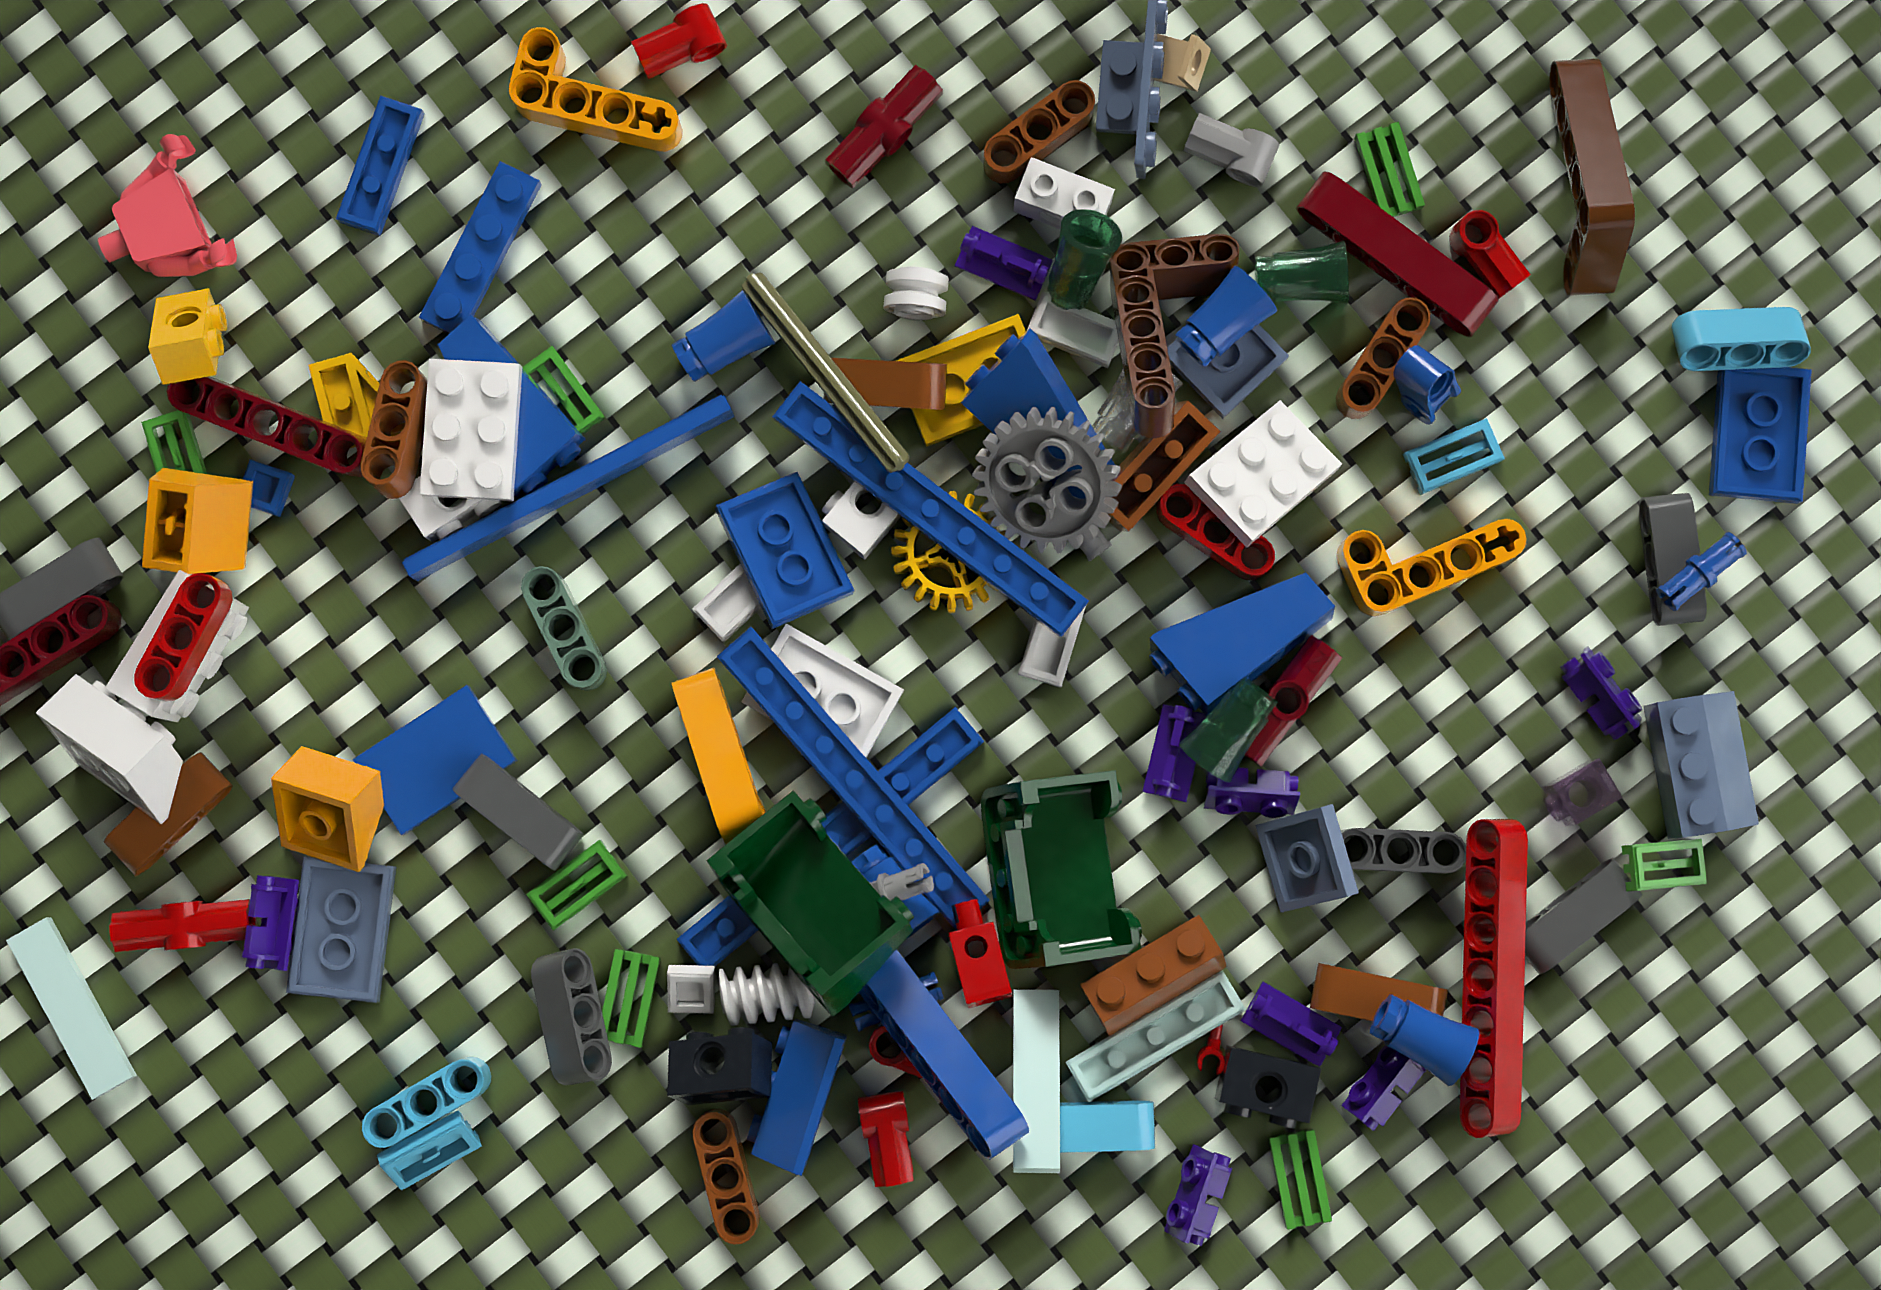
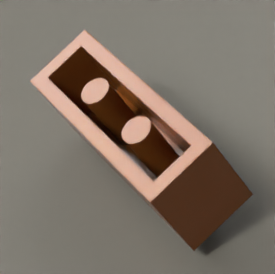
M1189 401L1177 402L1175 404L1174 427L1170 433L1160 438L1145 437L1119 465L1121 470L1117 477L1112 480L1122 485L1118 495L1112 497L1119 503L1113 513H1107L1110 517L1109 522L1118 531L1129 532L1221 432Z
M1197 915L1080 985L1106 1032L1111 1036L1227 966L1222 950L1200 915Z

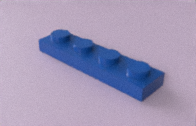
M501 161L499 162L419 316L421 321L450 334L470 314L475 315L542 186L540 180Z

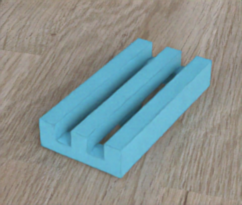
M1487 418L1403 454L1405 462H1408L1411 468L1412 478L1418 484L1417 489L1420 495L1502 462L1505 459ZM1479 432H1482L1484 439L1424 465H1421L1418 460L1421 456ZM1489 448L1492 454L1430 481L1426 478L1425 474Z
M458 1110L378 1153L377 1158L380 1167L399 1189L403 1190L482 1147L477 1132L475 1130L472 1131L471 1125L467 1120L464 1121L463 1115Z

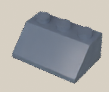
M1734 691L1680 698L1643 706L1668 839L1686 838L1758 825L1759 821Z

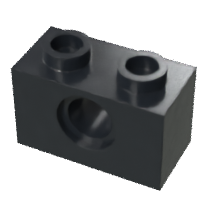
M744 1027L728 1029V1035L714 1036L707 1032H692L686 1035V1040L669 1041L667 1096L686 1105L771 1097L772 1042L756 1035L754 1029ZM724 1057V1064L716 1073V1065Z
M1226 1045L1224 1054L1225 1066L1220 1073L1215 1094L1217 1101L1225 1103L1224 1112L1251 1118L1252 1110L1270 1114L1268 1122L1294 1129L1296 1128L1297 1121L1310 1123L1321 1068ZM1264 1076H1273L1278 1084L1276 1095L1267 1101L1259 1100L1255 1094L1257 1081Z

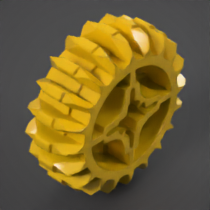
M950 491L949 495L957 500L956 491ZM968 494L965 498L964 506L990 525L995 516L987 521L984 517L988 512H981V506L978 511L973 510L975 496ZM902 518V521L911 530L910 532L902 529L895 530L894 537L899 541L906 542V545L892 547L891 554L895 557H905L906 561L897 563L893 568L895 574L910 573V576L901 583L904 590L910 589L915 584L920 587L914 595V600L917 603L921 602L926 594L929 593L933 595L930 601L931 610H937L941 598L948 600V613H955V600L963 599L966 611L973 610L972 595L976 594L979 600L985 604L989 601L990 597L984 587L988 585L993 590L998 591L980 576L969 584L965 565L958 561L960 573H957L955 564L949 563L948 557L946 560H943L939 556L945 550L938 544L926 550L925 554L914 557L915 545L922 532ZM1006 530L1000 531L999 533H1001L1004 536ZM926 567L929 569L935 567L946 569L951 574L956 588L942 587L934 584L921 573L920 569Z

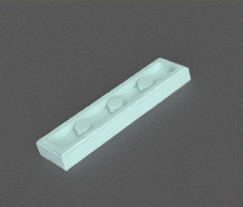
M46 917L7 939L6 941L91 1099H97L137 1076L52 918Z
M1222 970L1066 1061V1064L1088 1102H1091L1246 1011V1008Z
M1014 989L1013 1102L1023 1114L1029 1127V1133L1013 1144V1173H1060L1059 990Z

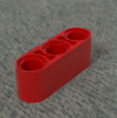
M1175 484L1170 486L1160 497L1157 504L1159 521L1166 528L1239 578L1256 580L1261 578L1272 567L1275 561V551L1272 544L1262 535L1248 547H1254L1262 553L1264 558L1263 565L1259 569L1246 567L1242 562L1241 552L1247 547L1187 485ZM1172 497L1184 498L1190 507L1189 515L1183 518L1172 516L1166 507L1167 500ZM1209 522L1220 523L1227 532L1225 542H1210L1204 535L1205 524Z
M197 573L187 577L180 585L134 674L135 686L145 697L168 702L177 700L187 691L231 608L233 601L232 591L225 582L208 574ZM212 585L215 591L213 602L205 608H200L197 602L198 592L204 586ZM184 626H189L192 630V641L188 647L180 650L175 642L176 634ZM166 667L170 673L169 685L164 690L157 691L153 684L154 675L159 669Z

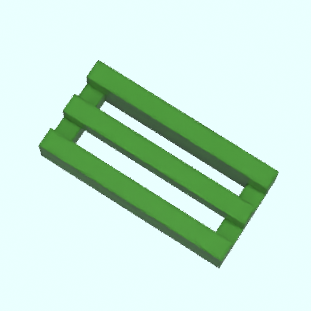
M1399 122L1392 123L1389 127L1382 128L1381 126L1375 128L1368 133L1364 131L1356 134L1354 140L1374 203L1392 217L1423 209L1425 206L1424 199ZM1389 137L1409 195L1410 202L1408 203L1405 201L1387 145L1386 138ZM1372 142L1376 143L1395 202V206L1391 208L1388 206L1369 143Z
M553 346L522 367L538 389L539 387L530 374L535 370L540 373L577 425L574 427L581 434H585L595 424H599L606 419ZM549 360L553 361L590 411L591 415L586 419L582 417L544 364Z
M177 410L141 422L156 473L162 468H168L156 428L163 426L175 469L187 471L173 424L178 421L193 472L207 474L189 414Z
M1702 839L1621 846L1622 855L1629 854V863L1623 864L1624 873H1631V882H1625L1626 891L1707 884ZM1683 849L1692 850V858L1643 862L1642 853ZM1685 867L1694 868V876L1645 880L1644 871Z
M598 840L526 895L551 929L555 931L628 875L621 869L617 860L607 850L603 841ZM595 855H600L603 861L545 903L542 900L541 896ZM608 868L611 870L613 875L557 917L551 912L553 909Z
M615 949L602 1010L608 1041L639 1048L643 1047L661 957ZM624 960H629L631 964L617 1032L609 1031ZM644 963L649 964L635 1035L633 1036L626 1033L640 965Z
M1307 1129L1268 1137L1285 1228L1289 1230L1303 1225L1310 1226L1319 1222H1331L1332 1217L1315 1130ZM1305 1140L1319 1212L1312 1213L1298 1141ZM1288 1143L1302 1212V1215L1294 1216L1280 1147L1282 1144Z

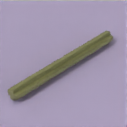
M761 272L749 274L746 277L747 280L742 284V290L886 471L889 473L901 471L909 461V454L765 275Z

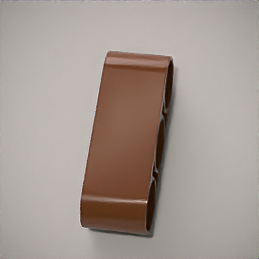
M1079 80L1068 81L993 135L987 141L984 148L983 164L986 175L992 181L1000 184L1012 182L1025 173L1031 157L1041 161L1083 130L1090 123L1094 111L1095 94L1092 88ZM1076 98L1084 103L1086 109L1079 114H1072L1067 112L1062 104L1068 99ZM1041 124L1049 129L1051 135L1044 140H1035L1028 135L1027 130L1033 125ZM1005 150L1012 153L1016 160L1013 164L1002 167L995 164L991 157L994 153Z
M1416 298L1399 300L1376 330L1338 389L1336 405L1345 417L1361 419L1368 416L1384 397L1395 379L1393 372L1398 360L1409 348L1418 344L1429 326L1430 311L1421 300ZM1397 314H1411L1416 320L1417 329L1414 331L1403 330L1397 323ZM1383 349L1390 353L1393 358V366L1391 368L1379 367L1373 360V351ZM1352 386L1364 388L1369 395V404L1365 406L1354 404L1349 397V388Z
M831 358L869 406L945 410L947 364ZM824 393L823 399L826 400L828 403H832L831 400Z
M406 360L390 364L381 376L361 460L363 477L383 497L389 499H398L405 496L411 490L415 481L424 438L427 378L412 362ZM415 381L410 391L400 394L402 388L407 383ZM405 423L404 429L398 435L391 436L392 430L397 425ZM395 466L393 473L388 478L381 479V475L386 468Z
M202 752L197 753L181 766L169 816L162 824L136 807L107 835L104 843L135 876L140 875L154 865L229 794L233 785Z
M1318 963L1310 1008L1373 1021L1379 1006L1391 994L1404 1002L1410 1000L1431 1012L1443 1016L1448 990Z
M720 1108L711 1109L702 1114L695 1122L693 1140L719 1237L733 1245L743 1244L749 1241L755 1234L760 1222V1213L737 1123L728 1111ZM718 1119L725 1124L727 1137L724 1141L713 1143L705 1137L703 1126L707 1120ZM721 1164L732 1165L738 1172V1183L733 1187L727 1188L719 1185L714 1174L717 1166ZM733 1209L744 1211L749 1216L750 1227L744 1232L732 1231L726 1223V1214Z

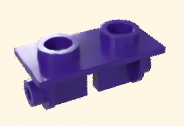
M972 226L962 241L961 252L954 267L1036 301L1053 260Z
M1588 646L1580 655L1584 660L1583 662L1579 663L1573 657L1560 667L1565 673L1562 676L1563 680L1568 684L1580 702H1583L1594 693L1600 699L1587 708V711L1605 736L1610 734L1613 740L1620 738L1629 731L1625 725L1628 721L1634 729L1639 726L1642 718L1638 713L1642 711V707L1628 688L1621 691L1611 676L1615 674V670L1603 653L1599 651L1594 654Z
M1163 704L1142 792L1187 802L1207 719L1205 714L1195 712L1193 709L1175 705L1173 707Z
M1216 766V770H1207L1206 788H1208L1204 802V809H1215L1217 812L1226 815L1238 814L1241 811L1257 812L1269 818H1280L1286 815H1294L1300 798V792H1297L1298 776H1290L1289 771L1257 769L1256 784H1248V768Z
M257 875L256 884H251L248 916L261 917L262 919L261 926L247 925L244 951L242 952V957L246 958L245 967L288 970L289 955L292 950L291 939L294 915L298 904L299 880Z
M1263 981L1240 1020L1319 1067L1326 1055L1331 1056L1338 1044L1336 1038L1342 1029L1341 1026Z
M1385 1045L1379 1051L1377 1060L1363 1078L1351 1087L1349 1096L1341 1106L1374 1131L1378 1125L1383 1127L1386 1124L1385 1122L1402 1102L1391 1093L1392 1089L1398 1086L1408 1094L1427 1070Z
M1193 1144L1190 1155L1182 1165L1181 1181L1175 1199L1170 1203L1167 1210V1223L1164 1232L1184 1243L1189 1244L1190 1242L1199 1246L1203 1245L1205 1238H1210L1219 1207L1205 1201L1207 1195L1223 1198L1233 1169L1229 1167L1230 1157L1217 1152L1212 1153Z

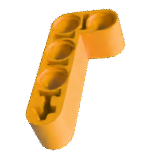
M536 27L524 34L519 45L509 83L511 100L523 118L655 151L666 152L674 149L680 143L683 129L677 112L671 104L662 100L562 77L566 56L558 37L553 31L543 27ZM543 46L554 48L552 55L548 59L543 61L533 59L534 52L538 48ZM539 88L542 90V95L536 102L525 103L522 101V96L528 89ZM581 98L586 101L584 108L580 112L573 114L564 111L567 102L571 99ZM623 108L629 111L627 119L622 123L612 124L607 121L609 113L614 109ZM640 113H642L644 121L640 120ZM662 120H667L669 127H662L660 133H655L653 126H659Z
M1501 519L1392 565L1380 538L1371 531L1360 530L1355 531L1341 542L1336 556L1339 567L1360 611L1366 615L1380 616L1506 563L1523 551L1527 538L1525 530L1519 523L1511 519ZM1498 536H1507L1509 538L1510 544L1484 553L1483 545L1488 544ZM1361 542L1369 548L1371 556L1368 563L1360 564L1351 558L1349 552L1351 543ZM1454 548L1463 549L1469 555L1470 566L1467 570H1459L1452 564L1450 556ZM1417 565L1426 569L1430 578L1427 587L1420 588L1411 582L1409 571L1412 566ZM1371 583H1380L1387 589L1389 597L1385 605H1376L1369 599L1367 592Z
M711 668L672 682V687L717 827L724 843L727 844L766 813L758 796L716 669Z

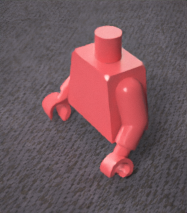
M167 134L163 136L160 140V145L164 151L156 154L148 167L121 193L120 200L112 206V212L119 229L98 238V244L103 255L109 263L131 255L137 266L157 277L195 276L215 267L233 265L237 260L234 239L225 244L224 238L213 244L211 243L185 179L174 170L177 166L176 161L195 154V148L185 135Z

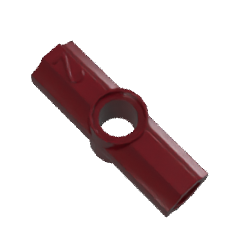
M915 65L883 99L878 97L866 107L855 123L854 127L856 128L825 159V164L841 182L853 189L885 155L887 157L891 156L906 142L914 129L913 125L943 95V89L932 75L925 69Z
M1309 635L1277 680L1266 689L1262 700L1229 744L1262 767L1294 722L1306 712L1309 702L1343 657L1323 641L1313 635ZM1282 688L1291 689L1297 698L1295 709L1287 714L1280 712L1275 705L1276 693Z

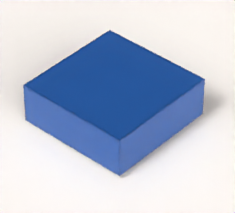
M249 459L243 480L253 481L251 508L281 517L295 475Z

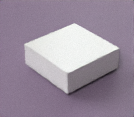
M669 965L667 971L668 1012L713 1014L715 1008L714 966Z

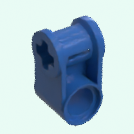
M1419 345L1409 348L1395 366L1393 375L1399 387L1403 405L1425 424H1432L1435 421V413L1450 397H1457L1461 393V388L1455 378V371Z

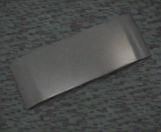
M1689 493L1642 497L1639 503V521L1653 620L1657 626L1703 622L1707 613L1705 587L1683 603L1677 611H1673L1665 605L1664 601L1669 597L1664 596L1660 598L1656 591L1660 585H1664L1686 567L1685 561L1691 556H1700L1692 497Z
M93 538L77 545L0 593V628L8 641L73 600L84 595L99 597L117 586L124 579L122 572L101 538Z
M483 753L478 756L452 788L465 802L554 871L584 836L571 822Z
M1371 828L1341 830L1343 840L1348 836H1354L1362 844L1363 851L1360 858L1355 862L1350 861L1352 870L1451 873L1460 869L1466 862V844L1461 837L1454 833ZM1394 838L1404 841L1408 849L1406 859L1400 864L1391 861L1387 854L1388 844ZM1440 840L1449 843L1453 850L1452 859L1445 866L1438 864L1433 857V848Z
M1610 858L1597 866L1526 922L1525 957L1538 974H1542L1560 963L1631 907L1643 895L1640 891H1626L1625 882H1631V879L1624 873V870L1614 858Z
M577 948L538 957L532 965L531 979L553 1077L562 1085H575L603 1079L610 1072L612 1057L590 958L584 951Z

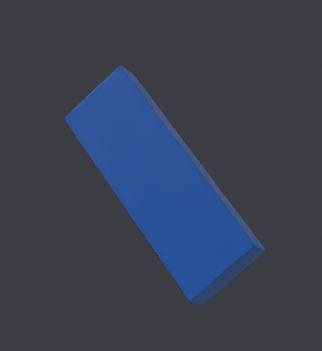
M380 96L336 216V220L339 223L381 236L425 115L422 109Z

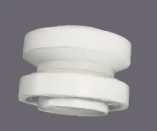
M910 266L889 270L886 274V286L893 289L894 292L884 296L883 309L907 319L928 320L942 317L946 314L947 302L938 297V294L948 290L949 278L935 270L923 267Z

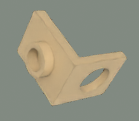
M1158 34L1157 42H1164V67L1162 79L1154 78V81L1198 91L1211 48L1196 35L1191 34L1188 42Z

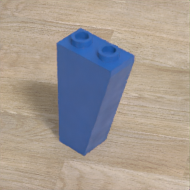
M472 314L438 344L445 360L519 364L484 323ZM523 368L514 496L522 498L524 495L542 488L548 481L545 476L558 464L560 467H563L574 460L581 451L579 445L586 440L537 384V388Z
M1031 328L1019 339L1012 334L994 353L999 360L990 369L984 364L981 365L965 383L970 390L961 404L995 435L994 429L1002 420L1010 425V419L1015 412H1019L1027 420V414L1032 407L1038 409L1041 418H1045L1050 408L1055 407L1057 419L1061 421L1071 411L1074 413L1073 425L1079 427L1088 420L1039 337ZM1090 424L1087 435L1093 437L1097 433ZM1101 442L1098 447L1100 450H1105L1106 448ZM1047 446L1053 457L1066 459L1062 449L1057 446ZM1112 458L1107 462V465H1115ZM1074 465L1068 468L1065 472L1082 469V467L1080 465ZM1056 476L1054 479L1050 480L1053 485L1059 476ZM1068 486L1072 496L1079 499L1086 498L1082 489L1076 486Z
M1305 572L1156 632L1150 637V651L1152 653L1149 655V659L1164 677L1171 674L1181 687L1177 691L1189 708L1195 711L1199 707L1208 717L1302 644L1309 635H1313L1333 619L1335 605Z

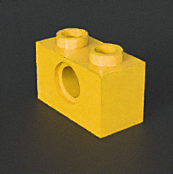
M209 288L156 298L148 349L163 385L217 375L219 356L224 355V344L221 334L222 331L227 330V319L223 306L221 304L215 305Z

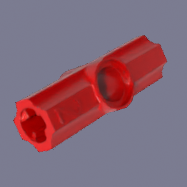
M250 899L203 904V901L163 904L160 909L120 911V913H112L109 925L110 941L113 944L114 952L164 947V951L204 947L209 942L245 940L247 925L257 926V917L248 916Z

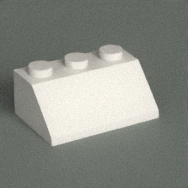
M75 674L36 714L75 763L162 824L169 816L183 762L172 746L176 741L175 737L156 721L151 726L147 724L145 716L127 701L122 705L117 703L116 696L105 689L106 686L96 680L91 685Z

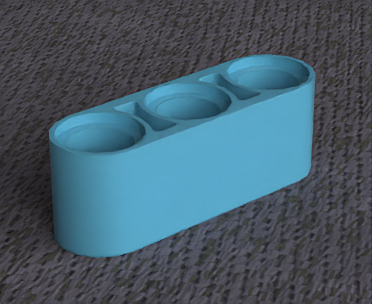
M1792 307L1696 310L1680 315L1672 323V334L1680 364L1683 368L1690 371L1791 367L1802 363L1811 353L1810 343L1801 314Z
M466 1057L438 1070L371 1109L362 1121L364 1138L375 1147L386 1148L420 1131L483 1094L491 1083L489 1066L477 1057ZM462 1066H468L476 1072L478 1078L477 1085L472 1091L462 1089L457 1082V1073ZM423 1089L433 1092L436 1096L437 1108L432 1114H426L418 1107L417 1097ZM382 1113H388L396 1120L397 1130L392 1137L383 1135L378 1129L377 1122Z
M1153 1101L1060 1102V1153L1155 1149Z

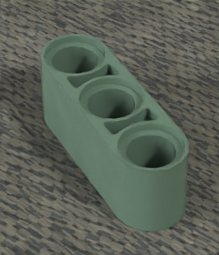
M539 566L532 568L522 579V594L562 676L567 683L580 690L590 691L598 688L603 684L607 675L606 663L567 583L562 576L549 567ZM543 578H552L556 585L554 594L549 599L537 600L534 594L536 583ZM565 617L572 618L575 623V632L572 637L564 641L557 640L553 632L556 622ZM581 658H592L595 663L593 676L585 681H577L573 673L575 663Z

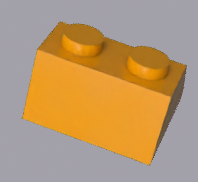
M301 746L271 777L281 847L360 872L365 865L384 808L380 771Z

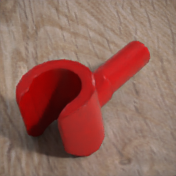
M1223 1024L1210 1031L1207 1045L1202 1047L1197 1054V1064L1200 1071L1202 1070L1204 1057L1209 1054L1216 1055L1219 1058L1216 1069L1217 1075L1224 1069L1225 1059L1220 1049Z

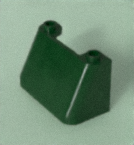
M1116 770L1020 781L991 787L984 791L981 798V816L997 932L1002 957L1009 968L1048 967L1131 954L1141 949L1142 928L1139 919L1128 908H1117L1104 822V818H1109L1116 814L1118 807L1122 803V789L1117 782Z
M793 790L706 861L731 899L824 1009L834 1017L851 1002L913 932L910 921L914 916L900 898L896 896L890 901L885 895L881 896L827 835L822 825L827 820V817L811 798L803 802Z

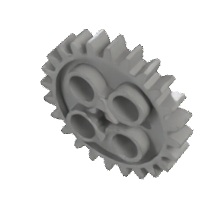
M1032 407L1027 414V420L1019 412H1015L1010 419V425L1002 420L994 429L996 435L989 433L983 441L987 449H981L976 455L975 459L982 465L977 466L972 473V477L984 482L977 486L974 490V495L987 496L988 498L981 506L980 511H994L996 516L990 524L991 527L1004 523L1007 526L1004 537L1009 539L1015 533L1021 535L1020 546L1023 549L1030 540L1036 541L1039 553H1043L1049 542H1052L1057 553H1061L1066 546L1067 540L1073 548L1078 549L1083 542V536L1092 541L1098 533L1097 527H1106L1110 520L1107 513H1113L1119 503L1112 497L1118 495L1122 485L1112 481V479L1117 477L1121 469L1120 466L1107 465V462L1115 453L1114 449L1100 450L1098 446L1105 435L1103 433L1093 437L1087 435L1091 423L1088 420L1079 427L1074 426V413L1071 411L1063 421L1057 419L1055 407L1050 408L1045 418H1041L1036 407ZM1052 445L1062 449L1066 459L1053 457L1047 446ZM1008 463H1018L1023 467L1026 475L1015 474L1009 468ZM1074 465H1080L1082 467V469L1065 472L1068 468ZM1041 476L1043 482L1034 486L1039 477ZM1056 476H1059L1053 485L1050 480L1054 479ZM1068 486H1076L1082 489L1086 498L1079 499L1072 496ZM1024 489H1029L1025 494H1022L1020 496H1014L1012 494V492H1018ZM1028 503H1038L1044 508L1046 514H1036L1031 510Z

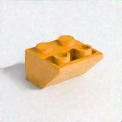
M162 468L149 479L142 567L170 572L181 570L188 574L244 570L246 567L253 481Z

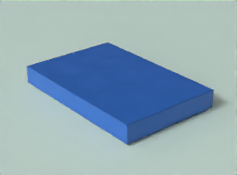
M1782 367L1718 370L1709 495L1795 504L1803 502L1812 369Z
M798 472L716 505L715 511L771 629L853 595L855 590Z
M468 685L353 759L357 764L380 771L384 809L401 835L407 834L461 798L452 788L481 753L489 757L504 770L518 760Z

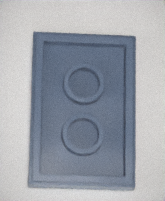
M303 857L286 993L380 1002L396 866L365 863L363 869L360 872H356L317 858Z

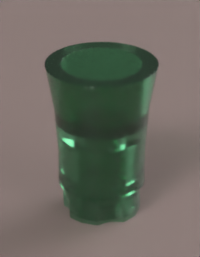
M1078 209L1067 213L1063 217L1057 252L1049 274V284L1047 287V291L1051 295V302L1057 307L1064 310H1081L1086 307L1089 299L1094 295L1106 266L1122 242L1120 228L1108 216L1094 210Z
M1345 241L1297 251L1272 253V257L1257 256L1255 257V281L1271 299L1275 298V302L1299 300L1348 303L1349 277Z
M1244 677L1234 687L1233 691H1227L1218 705L1179 745L1201 767L1219 779L1230 783L1243 757L1258 734L1268 723V716L1276 706L1277 701L1258 685Z

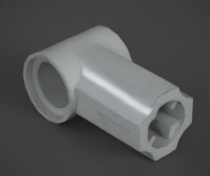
M1199 113L1183 151L1225 168L1226 173L1230 177L1243 184L1261 187L1280 145L1276 139L1264 132L1250 128L1241 131Z

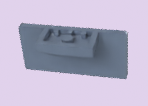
M1148 0L1144 43L1103 40L1096 132L1137 134L1134 159L1136 178L1145 179L1146 167H1155L1156 132L1149 131L1150 123H1159L1160 87H1153L1154 78L1162 79L1164 42H1157L1158 34H1166L1167 0Z

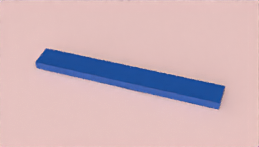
M801 381L772 416L777 423L1061 638L1088 604L1089 600L909 463H906L899 472H887L838 409Z
M719 395L403 559L402 564L408 575L419 581L735 417L725 396Z
M752 627L748 628L717 655V658L899 866L903 870H907L921 863L926 864L930 872L924 874L922 879L932 876L934 889L924 894L955 930H957L951 908L952 905L978 899L981 909L990 901Z
M955 707L878 772L901 799L909 805L983 744L984 740ZM843 801L825 815L827 820L822 823L827 835L846 857L872 836L871 832ZM728 896L678 937L677 940L698 966L715 967L754 935L758 929L731 897Z

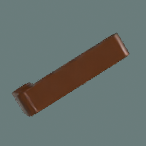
M1599 59L1553 61L1549 75L1550 95L1577 213L1563 267L1565 292L1568 296L1614 293L1634 229L1635 207L1602 64Z
M1209 234L1130 242L1115 247L1110 254V293L1132 422L1135 431L1141 436L1147 438L1164 437L1174 427L1175 387L1158 300L1212 295L1233 266H1239L1240 246L1231 236L1226 234Z

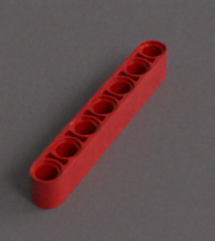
M1514 819L1477 820L1470 826L1466 838L1462 1024L1478 1028L1479 1039L1475 1052L1460 1077V1122L1463 1129L1475 1138L1510 1134L1517 1129L1521 1119L1528 838L1524 826Z

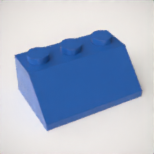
M799 1019L793 1021L791 1028L782 1027L775 1052L783 1055L778 1071L771 1070V1097H767L768 1102L764 1115H754L747 1136V1141L754 1143L752 1155L802 1176L847 1039L846 1034Z

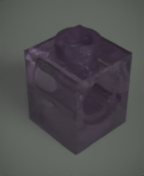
M1600 758L1587 760L1543 786L1548 796L1544 798L1546 808L1557 822L1562 820L1565 826L1577 825L1623 798ZM1575 782L1584 785L1588 793L1587 801L1582 807L1574 805L1569 797L1570 787Z

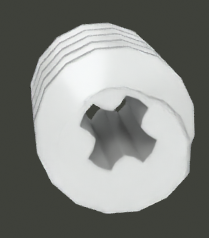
M778 963L772 964L769 977H765L760 966L755 965L751 979L746 978L741 967H736L733 981H728L724 970L719 969L722 1010L732 1026L738 1025L742 1012H744L749 1024L756 1023L760 1010H762L767 1022H774L778 1008L781 1009L786 1020H792L796 1006L799 1007L804 1018H811L815 997L790 967L788 974L783 976Z

